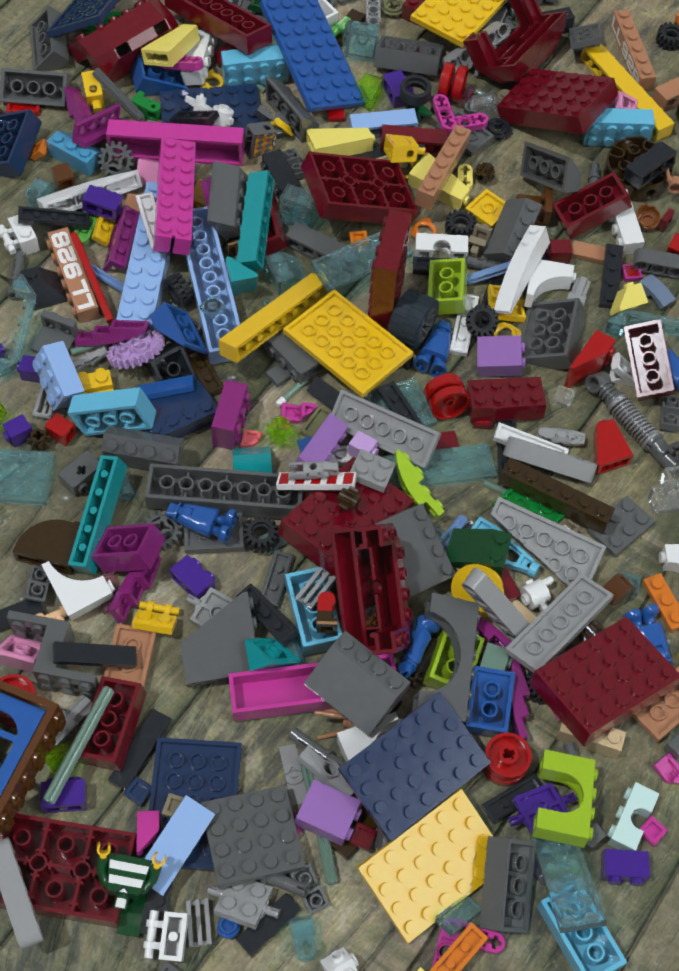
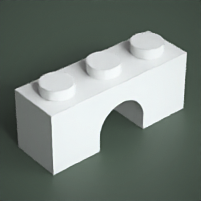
M416 233L415 257H432L434 252L444 251L449 255V258H465L467 262L468 236Z

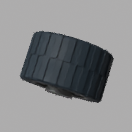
M412 288L408 289L397 302L390 317L387 331L405 346L414 350L419 349L426 341L435 324L439 311V301Z

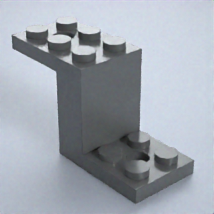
M9 610L7 620L13 634L19 638L31 637L41 642L33 668V674L39 687L46 691L60 690L63 694L72 695L73 693L81 694V696L84 695L89 699L95 697L99 686L97 675L67 670V665L53 664V643L55 641L74 643L75 637L70 622Z

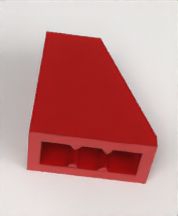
M614 419L598 422L593 433L594 463L598 464L595 471L596 475L629 465L633 457V453Z

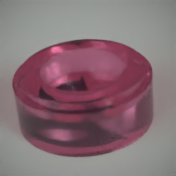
M471 85L468 86L462 95V100L465 102L470 101L476 92V88Z

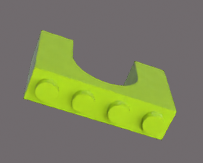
M544 750L540 759L538 778L563 783L570 787L577 795L579 808L572 812H558L538 807L534 816L532 837L582 848L585 847L588 840H592L593 827H590V821H593L595 814L592 801L595 800L597 791L596 788H593V785L598 776L595 760Z

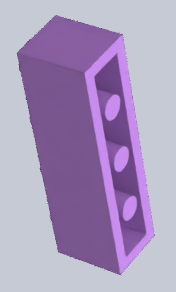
M330 413L295 462H329L332 457L329 454H334L340 446L337 442L341 443L347 436L345 431L348 425Z

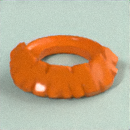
M422 218L412 226L410 235L416 239V233H420L418 230L419 226H427L432 230V234H436V226L431 222V218Z

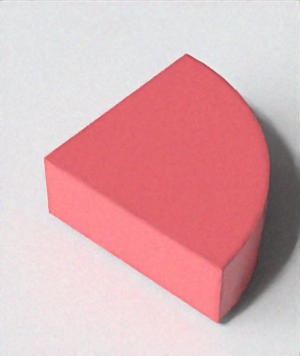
M244 429L240 448H250L257 445L262 439L263 432Z

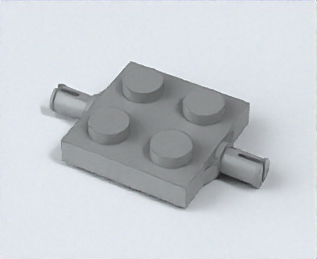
M211 587L200 599L189 594L185 601L195 606V611L189 622L197 627H201L232 602L233 599Z
M256 881L223 887L222 889L210 885L207 890V894L219 898L214 909V915L255 930L265 914L278 919L281 909L269 906L273 887Z

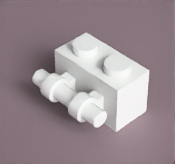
M18 215L8 218L9 229L5 228L3 224L0 225V238L4 240V246L10 254H15L17 252L16 248H20L24 254L26 253V256L40 251L37 237L31 225L18 224Z
M150 910L149 920L147 919L146 927H148L147 938L143 943V948H145L144 958L153 959L154 949L160 950V960L183 962L189 914L165 911L164 920L158 921L159 911ZM157 928H162L161 942H155Z

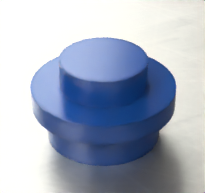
M224 918L219 920L217 931L222 938L231 939L239 933L240 925Z

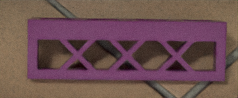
M115 104L74 123L72 142L86 149L107 139L108 120H123L120 118L121 105Z
M125 205L121 209L114 225L103 271L108 272L112 266L123 271L126 268L140 212Z

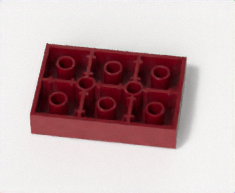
M531 68L496 107L499 118L506 120L509 124L584 134L618 96L615 78Z
M309 151L301 165L320 218L383 223L384 216L388 217L389 210L411 213L412 223L419 212L399 163H391L390 160Z
M389 210L388 217L384 216L383 231H380L379 235L380 243L376 246L375 256L377 257L375 260L373 259L371 266L372 273L367 314L386 331L393 310L400 299L404 284L412 215L411 213Z
M352 457L339 469V472H350L356 458ZM356 482L355 488L359 491L358 496L361 497V500L355 510L350 508L347 512L340 508V502L337 501L341 490H315L281 520L278 535L325 571L336 577L330 530L374 525L410 509L414 499L390 482H388L384 493Z
M626 616L535 670L529 684L581 745L585 747L673 691L679 682V673Z
M16 813L12 829L6 832L4 837L0 835V840L9 837L35 914L118 928L121 910L113 908L115 896L107 894V889L101 886L96 872L97 857L99 855L97 853V844L100 842V849L106 850L109 842L111 853L135 857L137 834ZM0 891V909H6Z

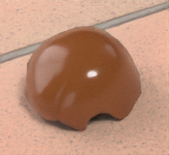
M644 203L635 212L639 226L643 230L655 229L660 223V212L655 206Z

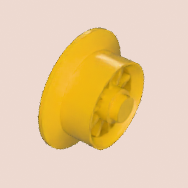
M469 564L459 569L454 575L451 584V592L454 598L476 602L462 587V583L473 568H478L504 594L503 582L500 576L493 569L480 564ZM479 606L478 611L481 612V617L488 618L489 616Z

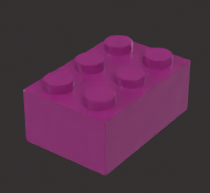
M225 380L211 425L214 447L232 450L236 448L237 444H240L242 437L240 431L246 425L245 414L249 413L251 402H249L251 392H248V384Z
M154 523L106 527L91 558L103 572L151 570L165 541V537Z

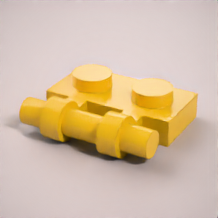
M150 600L148 602L140 601L139 609L143 610L137 609L132 621V628L172 635L177 623V616L172 615L179 616L180 608L173 607V604L166 603V605H162Z

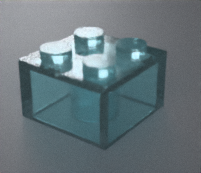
M287 184L279 198L281 221L290 225H294L297 221L313 229L319 214L310 191Z

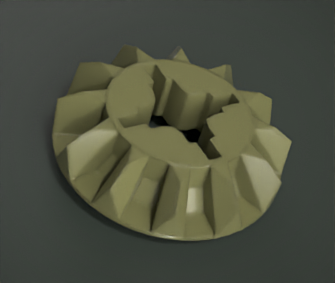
M384 0L381 3V12L385 16L390 15V17L395 16L397 18L398 15H402L404 2L402 0Z

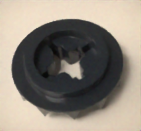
M502 118L488 120L487 127L485 128L494 135V140L496 138L500 140L503 137L507 138L511 132L510 124Z

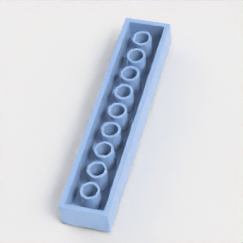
M147 181L144 194L153 192L156 202L157 182ZM141 214L138 219L116 320L149 321L147 331L151 328L154 331L156 329L152 325L153 322L150 315L161 305L165 286L164 279L167 276L174 238L171 239L169 253L159 251L152 253Z
M205 206L193 208L192 241L189 255H185L209 361L211 364L231 361L220 355L219 339L240 325L218 234L207 222L208 208ZM209 299H216L220 302L221 307L216 312H209V309L204 307L205 302ZM209 302L208 305L213 306L216 302ZM214 305V307L210 308H212L211 310H214L217 308V306Z

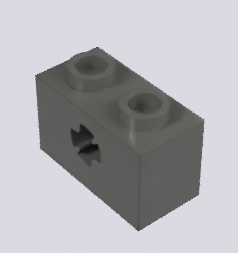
M85 451L58 473L60 483L75 497L83 494L93 482L99 461L90 452Z

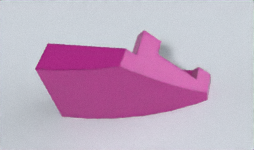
M302 402L299 406L282 403L280 407V422L299 424L316 410L317 404Z
M667 753L654 763L652 768L665 783L679 785V764L670 753Z
M159 810L137 811V856H141L144 853L143 850L151 843L154 845L160 830Z

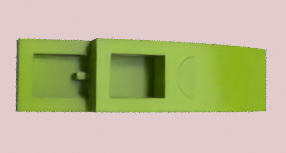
M398 449L394 455V462L396 463L397 476L405 494L414 499V507L423 503L424 507L437 520L445 512L443 505L439 500L432 498L430 490L425 485L422 486L420 484L424 479L422 470L410 462L411 459L405 452H401Z

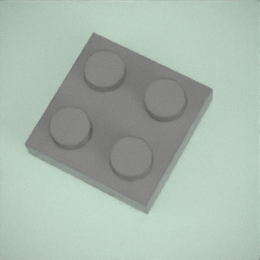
M360 449L350 472H356L357 483L384 493L396 463Z

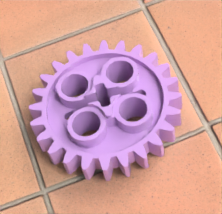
M151 328L146 333L134 338L112 343L113 346L108 348L109 351L106 352V357L110 365L114 368L118 367L119 370L123 367L126 370L130 366L132 368L136 365L141 366L143 362L148 363L149 359H155L154 355L160 354L159 351H162L165 346V340L160 331H153Z

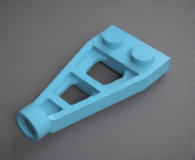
M479 517L471 528L502 531L499 527L482 517ZM511 539L509 549L517 553L519 559L517 562L506 559L505 566L534 578L541 564L535 562L530 555Z

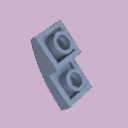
M652 274L637 282L642 283L646 297L651 295L659 309L676 300L669 289Z

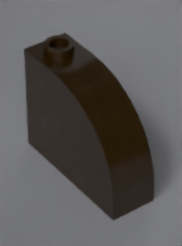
M56 519L33 525L18 539L13 549L15 560L41 567L42 564L49 561L57 572L72 575L74 569L68 565L80 522Z

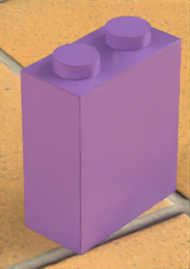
M521 335L477 337L478 377L522 376V368H525V357H522V353H525V342H521Z
M313 779L296 816L295 825L342 846L344 840L349 841L354 830L350 827L352 821L357 822L362 812V809L359 808L361 802L350 795Z

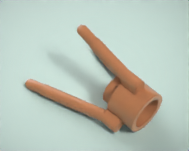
M668 168L665 171L668 190L671 194L679 193V177L670 176Z
M335 709L314 711L315 715L342 718V726L346 727V729L355 727ZM344 730L317 736V739L321 740L337 736L338 732Z

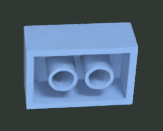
M64 341L43 345L33 360V368L40 377V385L45 389L47 401L53 410L67 408L70 406L72 396L83 394L85 390Z

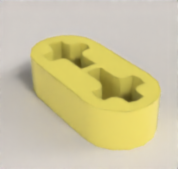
M461 164L458 167L457 178L462 183L466 182V186L471 191L473 168L469 164Z

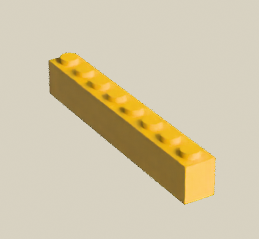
M600 44L597 47L587 46L582 49L580 59L595 76L615 78L617 92L622 91L637 99V109H653L655 126L651 138L655 142L671 135L675 124L673 120L646 93L643 87L634 80L615 57L611 55L605 46Z
M314 273L303 278L250 318L219 339L220 355L235 363L242 360L329 293V280Z

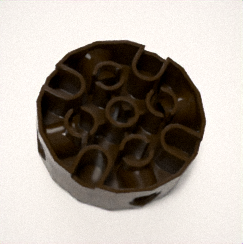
M641 136L626 137L616 141L608 151L603 170L604 176L615 172L624 188L628 190L630 199L635 201L656 198L668 186L665 171L640 190L624 179L626 166L630 162L635 161L641 154L649 151L652 146L658 144V142L655 144L652 141H648V138ZM673 166L669 168L670 176L672 174Z

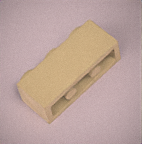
M561 721L556 740L565 743L576 742L577 747L617 759L622 751L626 732L613 728L583 747Z

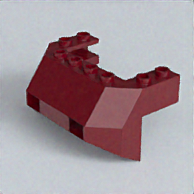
M139 0L134 4L132 10L127 8L121 12L122 16L117 18L115 15L108 19V24L104 25L102 23L95 26V31L87 35L82 33L70 39L72 43L67 46L76 62L88 59L94 70L100 68L113 83L132 73L131 67L138 54L142 55L141 49L179 27L173 14L160 0ZM127 41L131 50L119 56L115 48Z
M509 0L520 25L496 50L487 31H481L477 36L475 32H472L463 43L477 71L497 82L515 87L531 68L538 69L556 50L566 26L567 11L542 14L537 0Z
M386 523L330 530L342 633L347 631L365 647L372 650V655L397 653L407 648L410 643L409 635L413 614L408 605L410 591L409 588H406L408 573L403 564L405 550L404 547H401V541L394 524Z

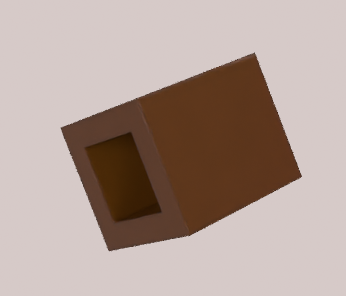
M67 162L51 167L53 179L59 191L76 186L74 175Z
M615 574L603 586V588L614 594L613 600L609 603L612 605L620 604L635 589L623 574Z

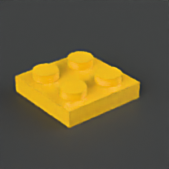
M485 189L465 209L468 210V213L471 211L473 213L472 216L475 215L479 223L490 225V228H494L506 201Z

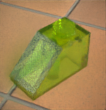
M364 73L362 79L358 80L357 85L365 101V108L371 112L382 91L383 78Z

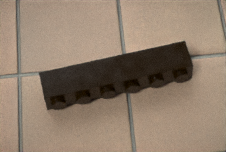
M512 458L508 459L498 482L602 534L615 511L614 507Z

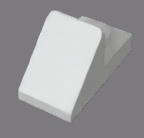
M619 352L613 354L610 369L611 383L635 387L631 363Z

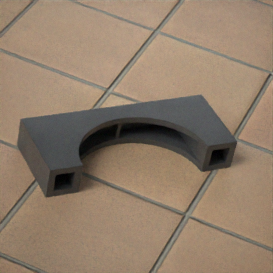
M433 592L426 599L424 618L434 621L448 635L454 650V669L448 683L444 687L434 691L419 690L413 696L412 712L435 694L441 692L462 723L468 720L470 710L467 706L472 696L470 681L474 677L472 662L476 658L474 645L479 634L476 627L481 616V612L478 611L479 605L476 602Z

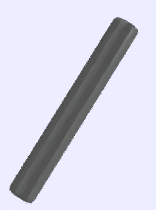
M96 68L93 71L92 75L137 121H141L145 115L100 68Z

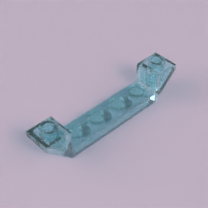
M20 273L18 280L14 279L12 290H15V297L24 299L22 310L25 311L23 316H19L17 326L20 329L19 332L14 334V349H10L8 359L0 358V378L17 369L36 306V294L24 275Z
M628 309L608 319L605 333L622 336L625 326L661 319L664 334L679 336V319Z

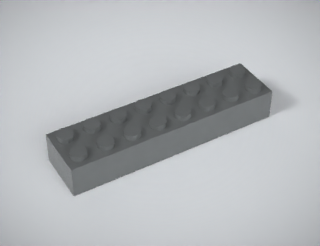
M150 463L145 502L146 507L150 509L167 510L171 502L176 504L181 502L183 504L187 503L220 509V514L227 513L230 509H235L237 513L242 512V516L261 517V515H264V518L269 516L275 519H283L303 501L304 490H277L278 473Z

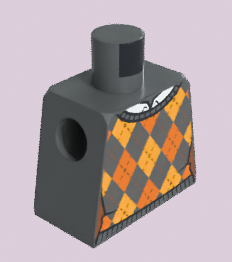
M268 121L247 124L244 147L249 158L253 159L272 151L275 148L276 139L283 137L282 130L280 128L275 129Z

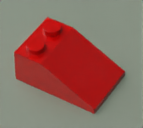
M596 330L571 364L564 388L568 389L586 380L589 375L601 372L604 367L607 368L612 361L611 357L616 349L614 347L616 340Z

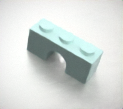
M635 782L632 788L627 787L623 796L626 802L624 806H619L615 815L618 818L616 825L612 824L607 833V836L610 837L608 845L618 850L636 851L644 831L633 825L631 815L638 814L648 818L653 811L659 793Z

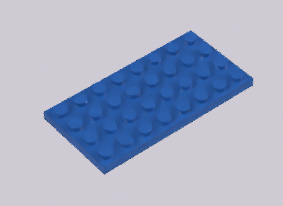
M318 0L260 1L261 10L267 22L272 25V34L308 112L363 106L365 100Z

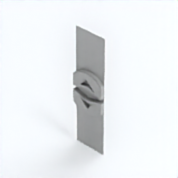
M291 744L279 747L291 804H301L307 792L300 762L296 760L298 757L296 745Z

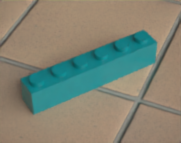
M268 170L249 173L248 180L246 181L247 190L244 196L245 204L242 211V225H240V240H238L236 261L252 271L263 270L275 183Z
M100 456L68 565L78 573L96 575L98 565L91 556L106 527H110L127 465L119 457Z

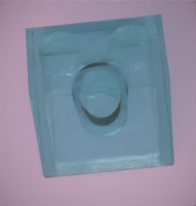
M347 20L342 34L344 57L374 62L375 50L379 41L378 25Z
M281 251L265 256V272L278 296L307 276L296 256Z

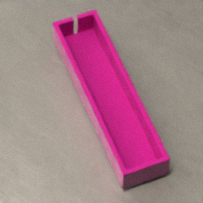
M108 120L106 131L107 143L111 145L112 141H115L117 145L119 141H122V146L128 144L127 150H133L130 155L135 156V160L148 158L159 161L161 137L196 142L195 163L213 165L214 161L234 166H243L245 153L244 128ZM114 148L119 153L124 152L119 148Z
M161 137L153 251L169 253L171 239L175 238L173 253L189 255L192 241L196 142Z
M393 653L377 655L396 670ZM318 663L229 673L234 722L334 709L304 685V682Z

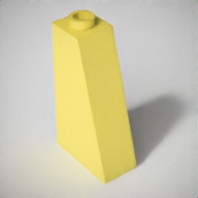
M182 24L143 47L141 53L144 65L173 67L200 41L198 26Z
M369 128L306 129L307 145L311 152L350 156L373 151V144H375V136L371 134Z
M426 152L410 171L408 185L418 190L435 161L432 155ZM451 174L437 200L459 211V209H462L463 206H467L469 203L470 189L456 176Z

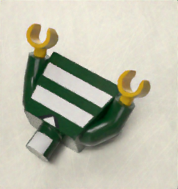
M98 842L97 853L99 855L97 857L96 872L101 886L107 889L108 895L115 896L113 908L126 911L129 899L138 900L140 895H146L157 883L162 870L161 866L165 864L167 855L165 854L163 861L156 859L158 851L154 853L152 860L111 853L109 842L108 848L101 850L100 842Z

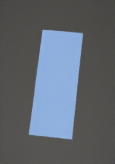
M187 795L145 857V859L152 860L154 853L158 851L156 859L163 861L165 854L167 855L165 864L161 866L162 870L158 881L152 888L162 896L215 816L213 812Z

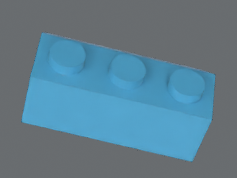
M56 131L46 141L49 155L62 163L67 162L73 169L90 177L101 165L98 163L101 160L98 154H103V152L94 145L84 149L72 142V133Z

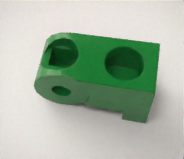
M139 90L131 101L145 115V118L151 121L159 120L161 118L160 103L146 98L145 93Z

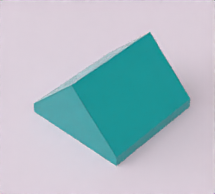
M227 256L225 266L232 294L236 295L255 291L257 289L258 274Z
M270 446L232 449L234 470L272 473Z
M275 638L246 639L245 641L250 671L292 666L301 661L298 656L287 647L284 648Z

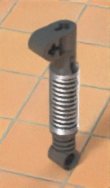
M602 371L589 375L585 380L586 388L590 392L599 395L605 401L607 410L612 412V415H615L614 418H617V421L623 424L622 427H625V430H628L631 436H634L633 439L639 442L642 449L649 451L670 475L679 471V454H676L679 451V441L668 445L663 440L661 432L656 430V427H653L654 425L651 424V421H648V418L642 415L643 413L640 412V409H637V406H634V403H631L632 401L629 400V397L623 392H619L611 384V378L608 373Z

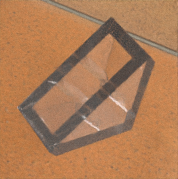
M495 91L472 96L470 110L476 113H484L491 119L499 118L496 107L499 101Z

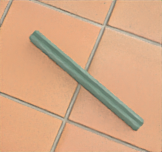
M104 686L43 797L47 803L55 804L114 694L112 688Z
M301 764L306 791L308 792L314 779V774ZM316 835L326 884L338 883V877L330 841Z

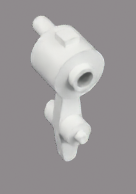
M204 94L197 95L196 99L190 96L185 97V102L194 107L193 111H218L220 117L214 121L212 126L230 127V125H233L234 119L232 117L234 111L229 106L220 104L214 105L212 108L205 104L206 97H204Z
M549 576L543 580L537 579L533 581L530 579L524 583L525 586L520 589L523 604L531 610L539 608L542 612L548 607L546 603L551 600L547 586L554 582L553 577Z

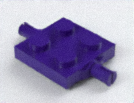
M552 783L513 797L512 801L518 810V814L509 817L508 823L512 827L522 822L532 836L534 816L538 807L558 812H568L566 805L576 801V796L572 792L562 797L555 790Z

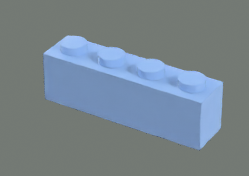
M415 108L350 114L349 128H369L371 134H374L376 139L380 138L382 124L418 127Z

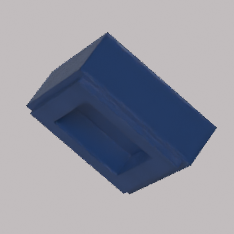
M136 776L123 795L142 807L150 796L151 786Z

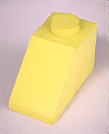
M630 282L623 285L624 289L618 291L610 310L611 316L648 303L642 283L634 284Z

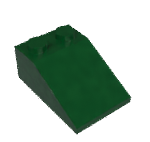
M453 528L446 554L451 565L454 567L462 568L469 564H480L493 569L501 578L512 534L495 529Z

